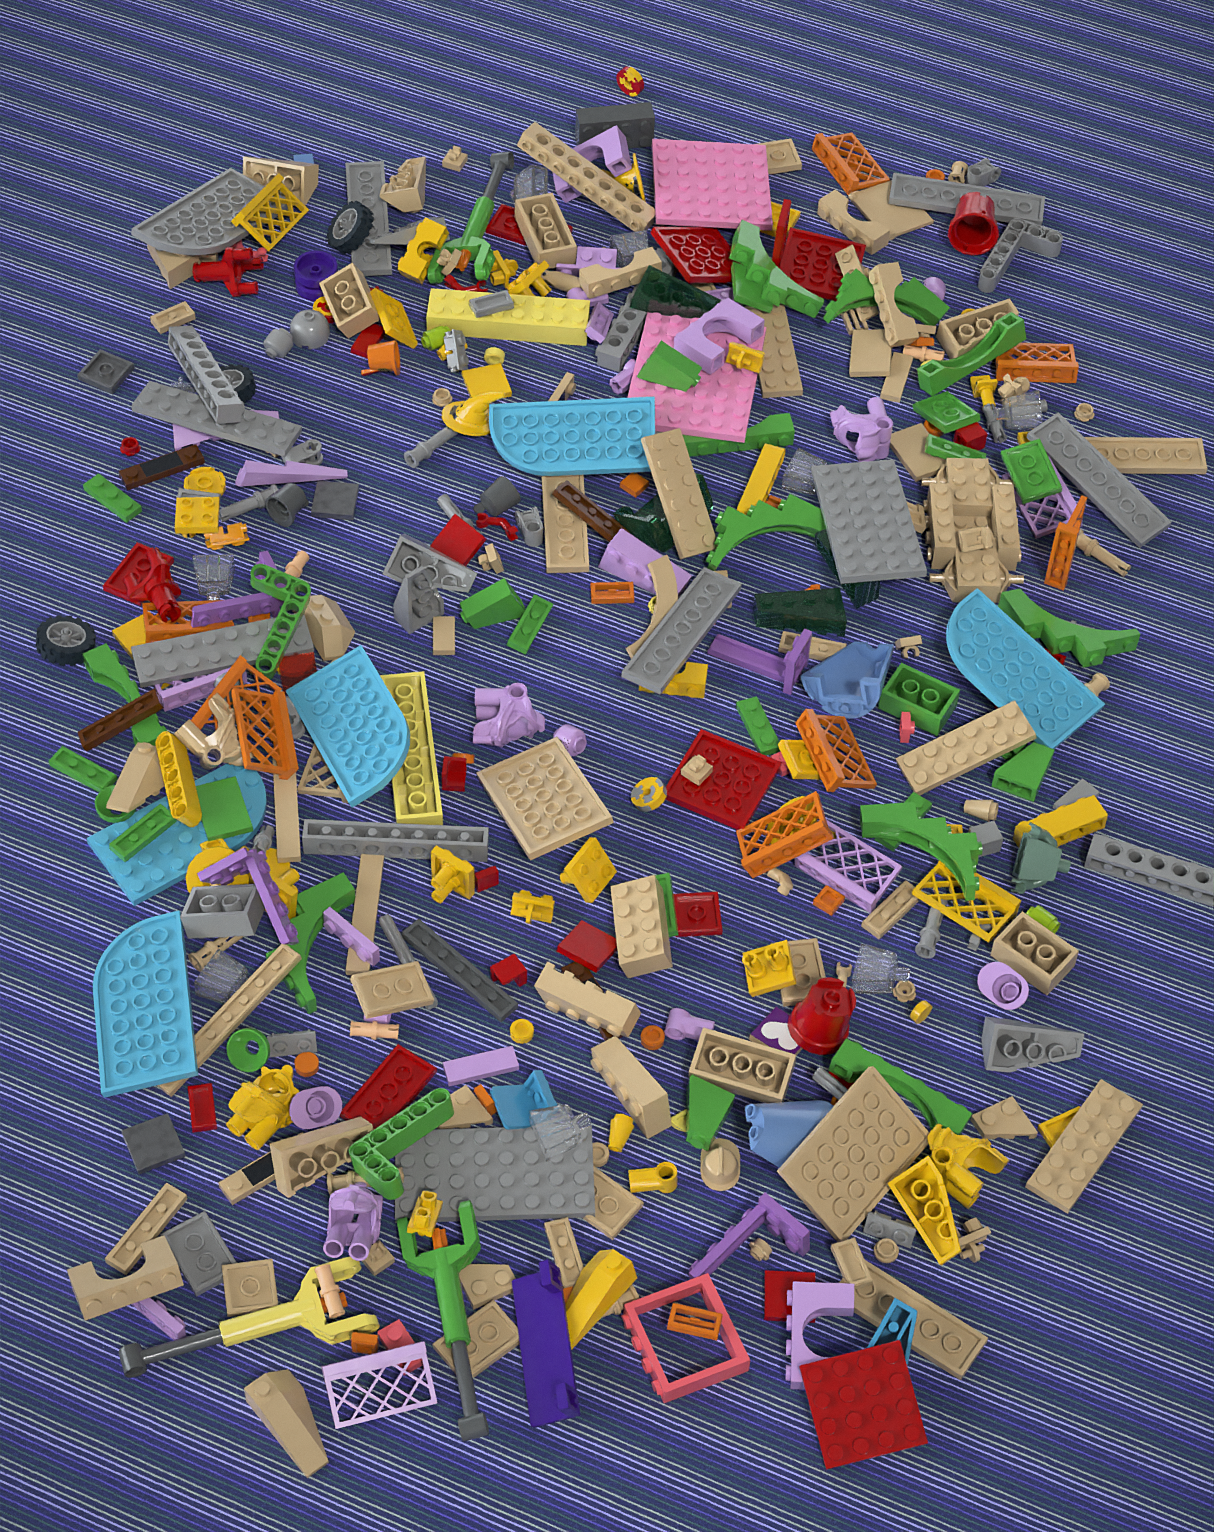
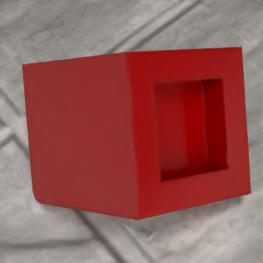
M978 422L955 430L953 442L979 451L985 448L987 432Z
M444 756L442 790L465 792L467 759Z
M515 953L490 966L493 982L499 980L502 985H506L514 980L519 987L527 983V969Z

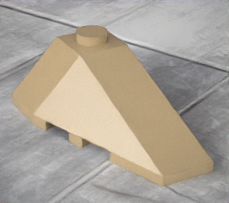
M243 157V175L266 186L280 173L284 177L282 183L304 205L307 204L318 185V164ZM278 190L279 195L285 197V195L280 190Z
M425 156L407 159L398 168V174L392 175L389 178L390 183H385L382 186L380 198L402 212L416 213L422 210L425 202Z

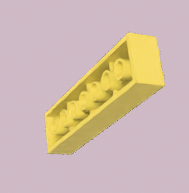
M431 288L426 316L427 331L438 326H447L450 331L453 329L462 331L465 337L587 345L588 335L585 329L590 318V300L509 294L514 302L513 309L476 318L469 305V300L493 293Z
M422 671L380 675L406 718L410 729L408 754L400 770L391 780L396 823L443 825L425 673Z

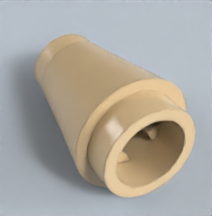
M966 799L964 813L988 822L990 820L995 821L999 804L993 800Z

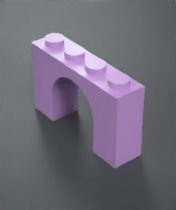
M617 125L572 148L590 162L604 157L607 168L615 177L632 169L626 137ZM553 173L555 190L565 203L582 195L581 192Z
M726 298L709 312L704 313L697 321L692 322L682 332L677 333L674 338V349L701 366L703 371L711 375L724 365L725 349L707 339L706 336L714 332H727L751 345L763 336L765 320L733 300Z
M793 1282L792 1290H787V1306H792V1315H787V1330L792 1331L791 1340H786V1355H791V1365H786V1381H791L790 1389L805 1390L799 1368L800 1365L827 1359V1357L816 1355L806 1346L802 1335L806 1325L820 1316H853L854 1284Z

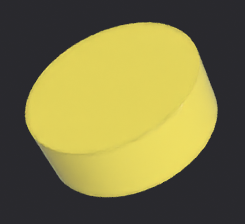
M495 347L486 349L484 355L485 362L490 365L503 364L505 358L504 351Z

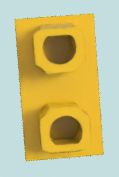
M496 250L493 251L496 259L491 270L492 273H490V279L493 286L503 284L506 289L510 284L509 278L516 275L518 264L515 260H503L499 251Z
M730 342L725 362L736 365L738 369L745 368L760 373L765 353L740 343Z
M521 890L519 893L514 892L510 915L526 918L525 922L527 924H531L532 920L551 923L555 901L549 895H543L539 898L532 896L530 891Z
M422 1191L421 1197L418 1196L407 1226V1233L418 1232L420 1236L432 1237L443 1207V1201L437 1200V1193Z

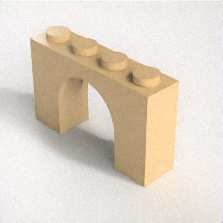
M165 1235L140 1244L145 1263L138 1271L120 1279H103L96 1274L91 1261L67 1269L73 1292L85 1321L184 1285L178 1263Z

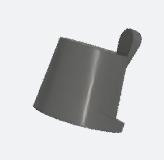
M500 476L480 494L481 502L475 504L473 510L478 514L486 509L492 516L496 517L520 503L521 498L512 482L506 477Z
M287 483L266 499L265 505L271 518L277 524L289 527L294 523L295 515L302 508L308 506L309 501L299 486Z

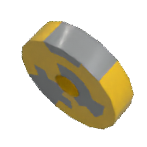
M655 777L639 781L631 792L632 803L637 809L644 812L653 811L658 808L667 797L665 785L660 779Z

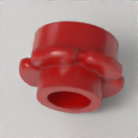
M127 437L121 442L120 451L127 456H134L141 449L136 438Z

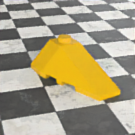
M928 1155L887 1184L938 1263L943 1265L961 1253L962 1250L943 1176Z
M614 1249L599 1251L586 1264L565 1305L571 1350L637 1279L632 1261Z

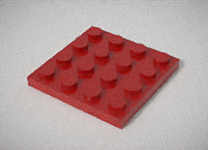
M716 227L652 228L651 235L688 283L732 282L731 266L736 261L729 258L731 246Z
M790 227L779 269L809 292L821 298L837 301L838 290L843 284L840 282L843 274L835 253L853 245L862 264L866 245Z
M701 729L666 785L667 797L665 800L736 830L744 829L749 824L777 776L782 762ZM698 754L705 758L708 764L713 766V772L699 786L681 775V769Z
M900 1340L799 1366L826 1470L928 1444Z

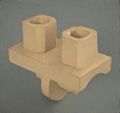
M1007 373L1003 377L1004 384L998 389L999 394L1003 397L1001 404L1004 407L1021 404L1022 401H1025L1023 393L1030 389V382L1026 377H1017L1012 381Z
M976 1217L963 1224L967 1233L966 1236L961 1237L956 1227L961 1250L965 1249V1251L960 1253V1257L962 1259L969 1257L973 1263L980 1260L979 1253L985 1250L983 1244L977 1246L975 1244L986 1240L987 1235L991 1234L989 1227L983 1228Z

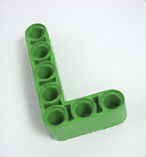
M256 564L252 567L250 573L251 586L260 592L284 601L255 663V669L271 680L310 602L311 587L306 581L265 564ZM263 575L265 576V578L260 580L257 579L255 576ZM283 583L285 587L278 588L276 584ZM301 591L304 592L306 595L298 596L296 595V593ZM295 610L297 613L295 615H290L287 613V611ZM280 628H285L288 630V632L280 633L278 630ZM277 647L279 651L272 652L269 648ZM266 665L269 666L271 669L268 671H263L260 669V667Z
M445 1088L431 1091L350 1146L349 1155L354 1171L384 1198L394 1200L399 1198L404 1192L399 1170L389 1160L454 1115V1107L449 1091Z

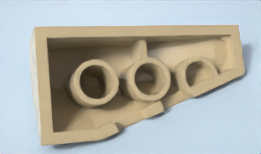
M138 742L107 802V809L129 813L144 804L147 797L158 795L160 789L165 787L156 746L146 742Z
M289 1369L265 1373L244 1388L246 1402L307 1478L329 1463L304 1388Z

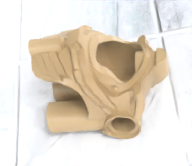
M218 693L209 700L210 710L218 721V728L212 735L207 737L190 719L174 733L196 758H199L200 765L206 770H212L222 762L234 766L244 765L240 742L237 740L238 732L235 727L234 709H230V705ZM208 753H212L216 757V762H211L208 759ZM250 753V759H252L254 755Z

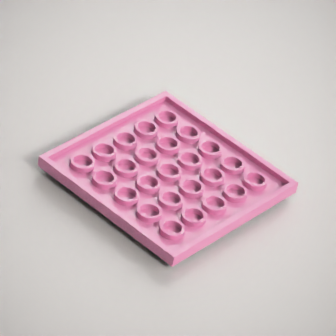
M652 139L656 224L737 229L741 220L760 227V230H772L773 221L766 145Z

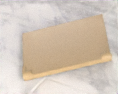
M892 180L861 191L851 192L848 195L851 202L868 221L877 220L890 230L889 240L934 222L924 209L888 204Z

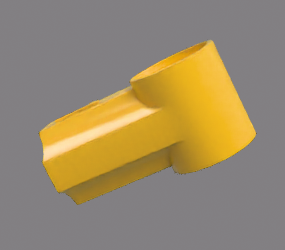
M662 1162L654 1168L628 1170L631 1193L653 1190L671 1193L677 1188V1168L673 1163ZM670 1176L671 1178L663 1179L662 1177Z

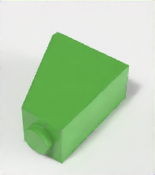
M661 340L642 366L637 377L687 392L691 385L695 387L699 382L701 376L698 374L702 367Z
M505 578L460 602L462 608L460 615L466 624L470 623L474 629L521 618L526 610L522 599Z
M1035 742L1031 743L995 771L992 787L1034 802L1051 765L1054 749Z
M691 1075L686 1094V1141L695 1148L709 1151L732 1109L735 1094Z

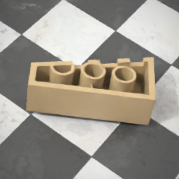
M1009 298L940 321L936 338L950 359L957 358L974 348L990 331L995 321L1010 312L1018 316L1019 312Z
M550 962L546 963L534 985L545 1002V1007L555 1013L561 1011L566 1013V1016L575 1021L579 1019L584 1020L589 1026L596 1029L602 1027L616 1037L622 1035L628 1038L641 1015L636 1003L609 990L604 994L601 988L588 980L586 984H583L569 971L565 970L564 974L556 971L555 965Z
M616 1036L591 1048L592 1067L597 1073L601 1074L647 1139L672 1126L667 1092Z
M357 1117L270 1143L277 1190L287 1198H290L302 1187L312 1185L316 1179L326 1173L331 1174L337 1170L338 1166L345 1162H351L349 1155L350 1146L373 1131L372 1124L362 1117Z

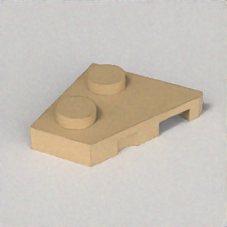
M465 1085L450 1094L454 1115L438 1126L437 1129L471 1128L470 1124L485 1123L486 1126L493 1123V1118L468 1086Z
M1013 1096L971 1116V1122L982 1138L996 1139L998 1137L1014 1139L1015 1136H1029V1139H1034L1038 1134Z
M469 1264L459 1273L461 1287L473 1310L488 1304L492 1300L495 1301L513 1293L512 1280L516 1278L509 1265Z

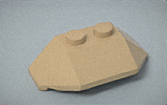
M311 595L304 615L312 642L323 661L340 658L345 654L355 634V630L337 602L323 595Z

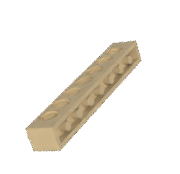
M534 122L522 133L517 144L520 149L638 235L642 236L653 225L655 209L538 123Z

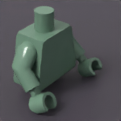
M1031 822L1028 824L1032 827L1031 831L1023 833L1012 873L1018 879H1012V882L1016 883V887L1011 889V892L1023 894L1026 890L1043 886L1047 881H1054L1057 871L1068 873L1071 866L1070 860L1061 858L1062 850L1057 847V841L1047 830Z

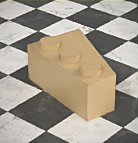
M147 244L148 251L155 264L161 270L162 276L166 279L169 289L193 276V264L195 262L200 264L199 255H182L159 251Z

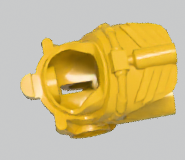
M284 1065L281 1070H270L267 1067H262V1075L253 1082L241 1083L242 1087L235 1092L228 1104L235 1114L226 1123L227 1128L238 1137H241L249 1128L250 1131L244 1138L255 1150H260L279 1128H285L293 1122L289 1114V1107L292 1098L300 1091L294 1087L292 1081L294 1075L293 1068L290 1065Z
M937 1124L928 1133L927 1141L930 1146L929 1149L932 1151L930 1158L943 1176L946 1192L965 1208L969 1209L980 1196L978 1192L983 1187L984 1182L971 1173L968 1168L979 1167L989 1173L997 1174L1003 1170L1009 1159L997 1149L991 1148V1143L987 1138L980 1139L971 1138L967 1135H957L949 1127L942 1129L941 1124Z

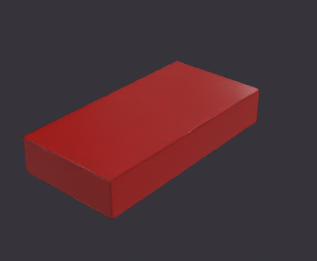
M372 324L362 330L351 347V353L368 358V345L380 343L386 334L383 326Z
M212 1083L188 1086L193 1133L216 1130L217 1122Z

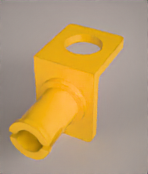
M989 375L971 376L970 383L973 397H981L983 407L986 404H990V406L994 404L996 406L993 396L998 384L997 379H990Z

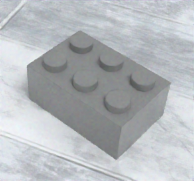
M255 884L193 887L180 918L188 939L247 937L255 935L265 906Z

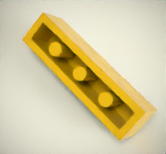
M1095 795L1087 798L1082 797L1072 804L1062 805L1052 812L1042 813L1037 818L1020 822L1015 826L1013 840L1019 848L1023 833L1031 831L1032 827L1028 825L1031 822L1047 830L1057 841L1058 847L1105 828L1108 814Z

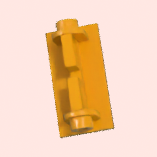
M239 522L226 525L228 533L223 532V526H219L218 533H204L205 540L209 539L205 541L207 548L217 550L227 544H232L233 546L243 545L245 541H249L247 533L244 534V532H247L246 523L242 524Z

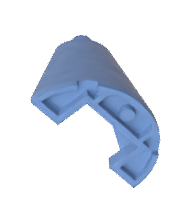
M854 641L800 676L807 694L812 700L816 699L822 705L821 709L834 716H845V718L852 719L868 714L880 700L894 644L880 643L878 648L874 649L868 642Z
M823 1100L749 1104L745 1106L746 1120L753 1125L749 1130L751 1151L780 1168L834 1105Z

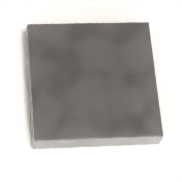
M100 349L77 376L78 380L113 394L135 369V366L130 361Z
M317 480L311 517L353 520L359 484Z
M168 1113L121 1130L138 1174L185 1157V1152Z

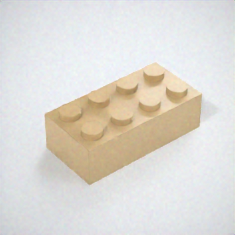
M553 193L516 199L514 217L534 262L540 264L545 260L549 265L547 269L556 268L557 263L576 264L577 245Z
M651 875L610 886L619 965L627 978L673 967L663 888L656 876Z
M703 1027L689 1069V1078L691 1075H694L728 1092L764 1103L784 1102L796 1064V1055Z

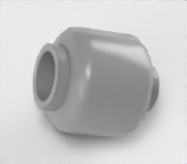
M283 328L273 329L263 342L266 349L265 353L273 359L276 357L284 358L293 347V336Z

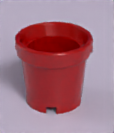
M969 192L960 198L956 206L955 216L950 222L948 238L954 249L962 254L981 255L990 251L998 241L999 229L995 220V206L993 200L988 195L984 197L980 195V192Z
M832 977L819 979L817 984L812 985L805 999L802 1002H798L789 1015L788 1029L792 1039L798 1046L810 1053L818 1055L833 1054L839 1050L845 1039H848L849 1022L856 1007V996L851 988L848 991L843 986L844 982L842 980Z

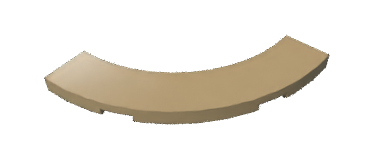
M668 555L647 564L654 583L656 604L647 630L636 642L625 648L631 659L678 601L676 577Z

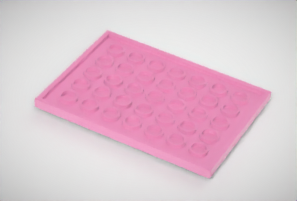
M647 312L627 398L655 397V431L666 432L680 428L682 435L745 443L758 373L745 368L738 369L736 365L725 361L730 342L746 345V347L763 351L766 327H764L763 336L751 345L727 332H714L707 335V339L725 349L724 365L711 375L701 369L698 374L701 378L695 387L691 385L687 392L640 379L637 375L661 340L674 348L676 334L682 332L699 318Z

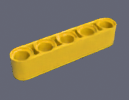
M767 443L764 444L738 504L737 511L746 515L751 504L755 506L758 500L766 502L783 463L786 452L785 448Z
M164 731L157 737L155 743L171 815L188 827H195L201 821L202 811L187 748L175 735Z

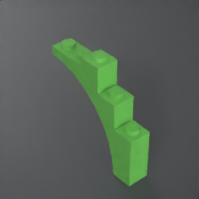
M741 220L733 236L729 258L747 266L745 279L763 286L761 299L778 307L780 303L812 318H816L824 304V299L798 285L779 269L762 245L760 227Z
M855 269L851 274L847 272L840 282L843 284L838 290L837 301L834 302L832 300L825 308L827 313L823 319L829 324L838 315L849 310L878 306L874 298L875 293L872 284L858 269ZM915 277L909 282L905 280L901 286L898 285L894 292V300L898 309L920 320L925 325L935 326L950 308Z
M789 494L786 500L782 498L777 508L758 500L755 506L751 504L746 515L727 506L724 512H719L715 523L718 524L715 531L719 533L714 542L717 547L715 551L711 550L706 558V562L709 563L707 569L715 571L722 559L733 548L743 541L760 534L794 532L822 541L827 535V530L821 509L792 494Z
M1021 588L1001 593L998 607L1033 639L1041 638L1052 655L1072 651L1084 668L1102 664L1105 656L1136 650L1140 638V633L1137 629L1100 630L1083 627L1062 620L1043 610L1029 599Z
M915 802L860 805L862 838L898 840L930 853L954 874L962 888L965 901L975 900V891H979V877H974V873H976V865H978V855H982V843L977 841L976 832L952 834L951 826H947L945 817L921 819V812L916 811Z
M344 872L298 893L296 917L290 919V922L297 929L299 943L296 945H286L300 954L302 959L282 981L285 982L289 990L293 989L299 1007H304L308 1014L317 1011L316 997L308 982L306 965L310 949L318 933L324 927L323 912L331 907L339 913L344 908L355 903V889ZM276 949L266 953V960Z

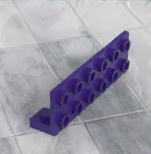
M548 1259L539 1262L540 1271L538 1273L512 1280L530 1425L533 1428L581 1416L560 1268Z

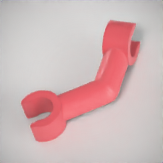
M242 239L230 246L235 249L245 248ZM264 247L258 248L257 251H253V258L262 257L263 262H266L268 260L267 250Z

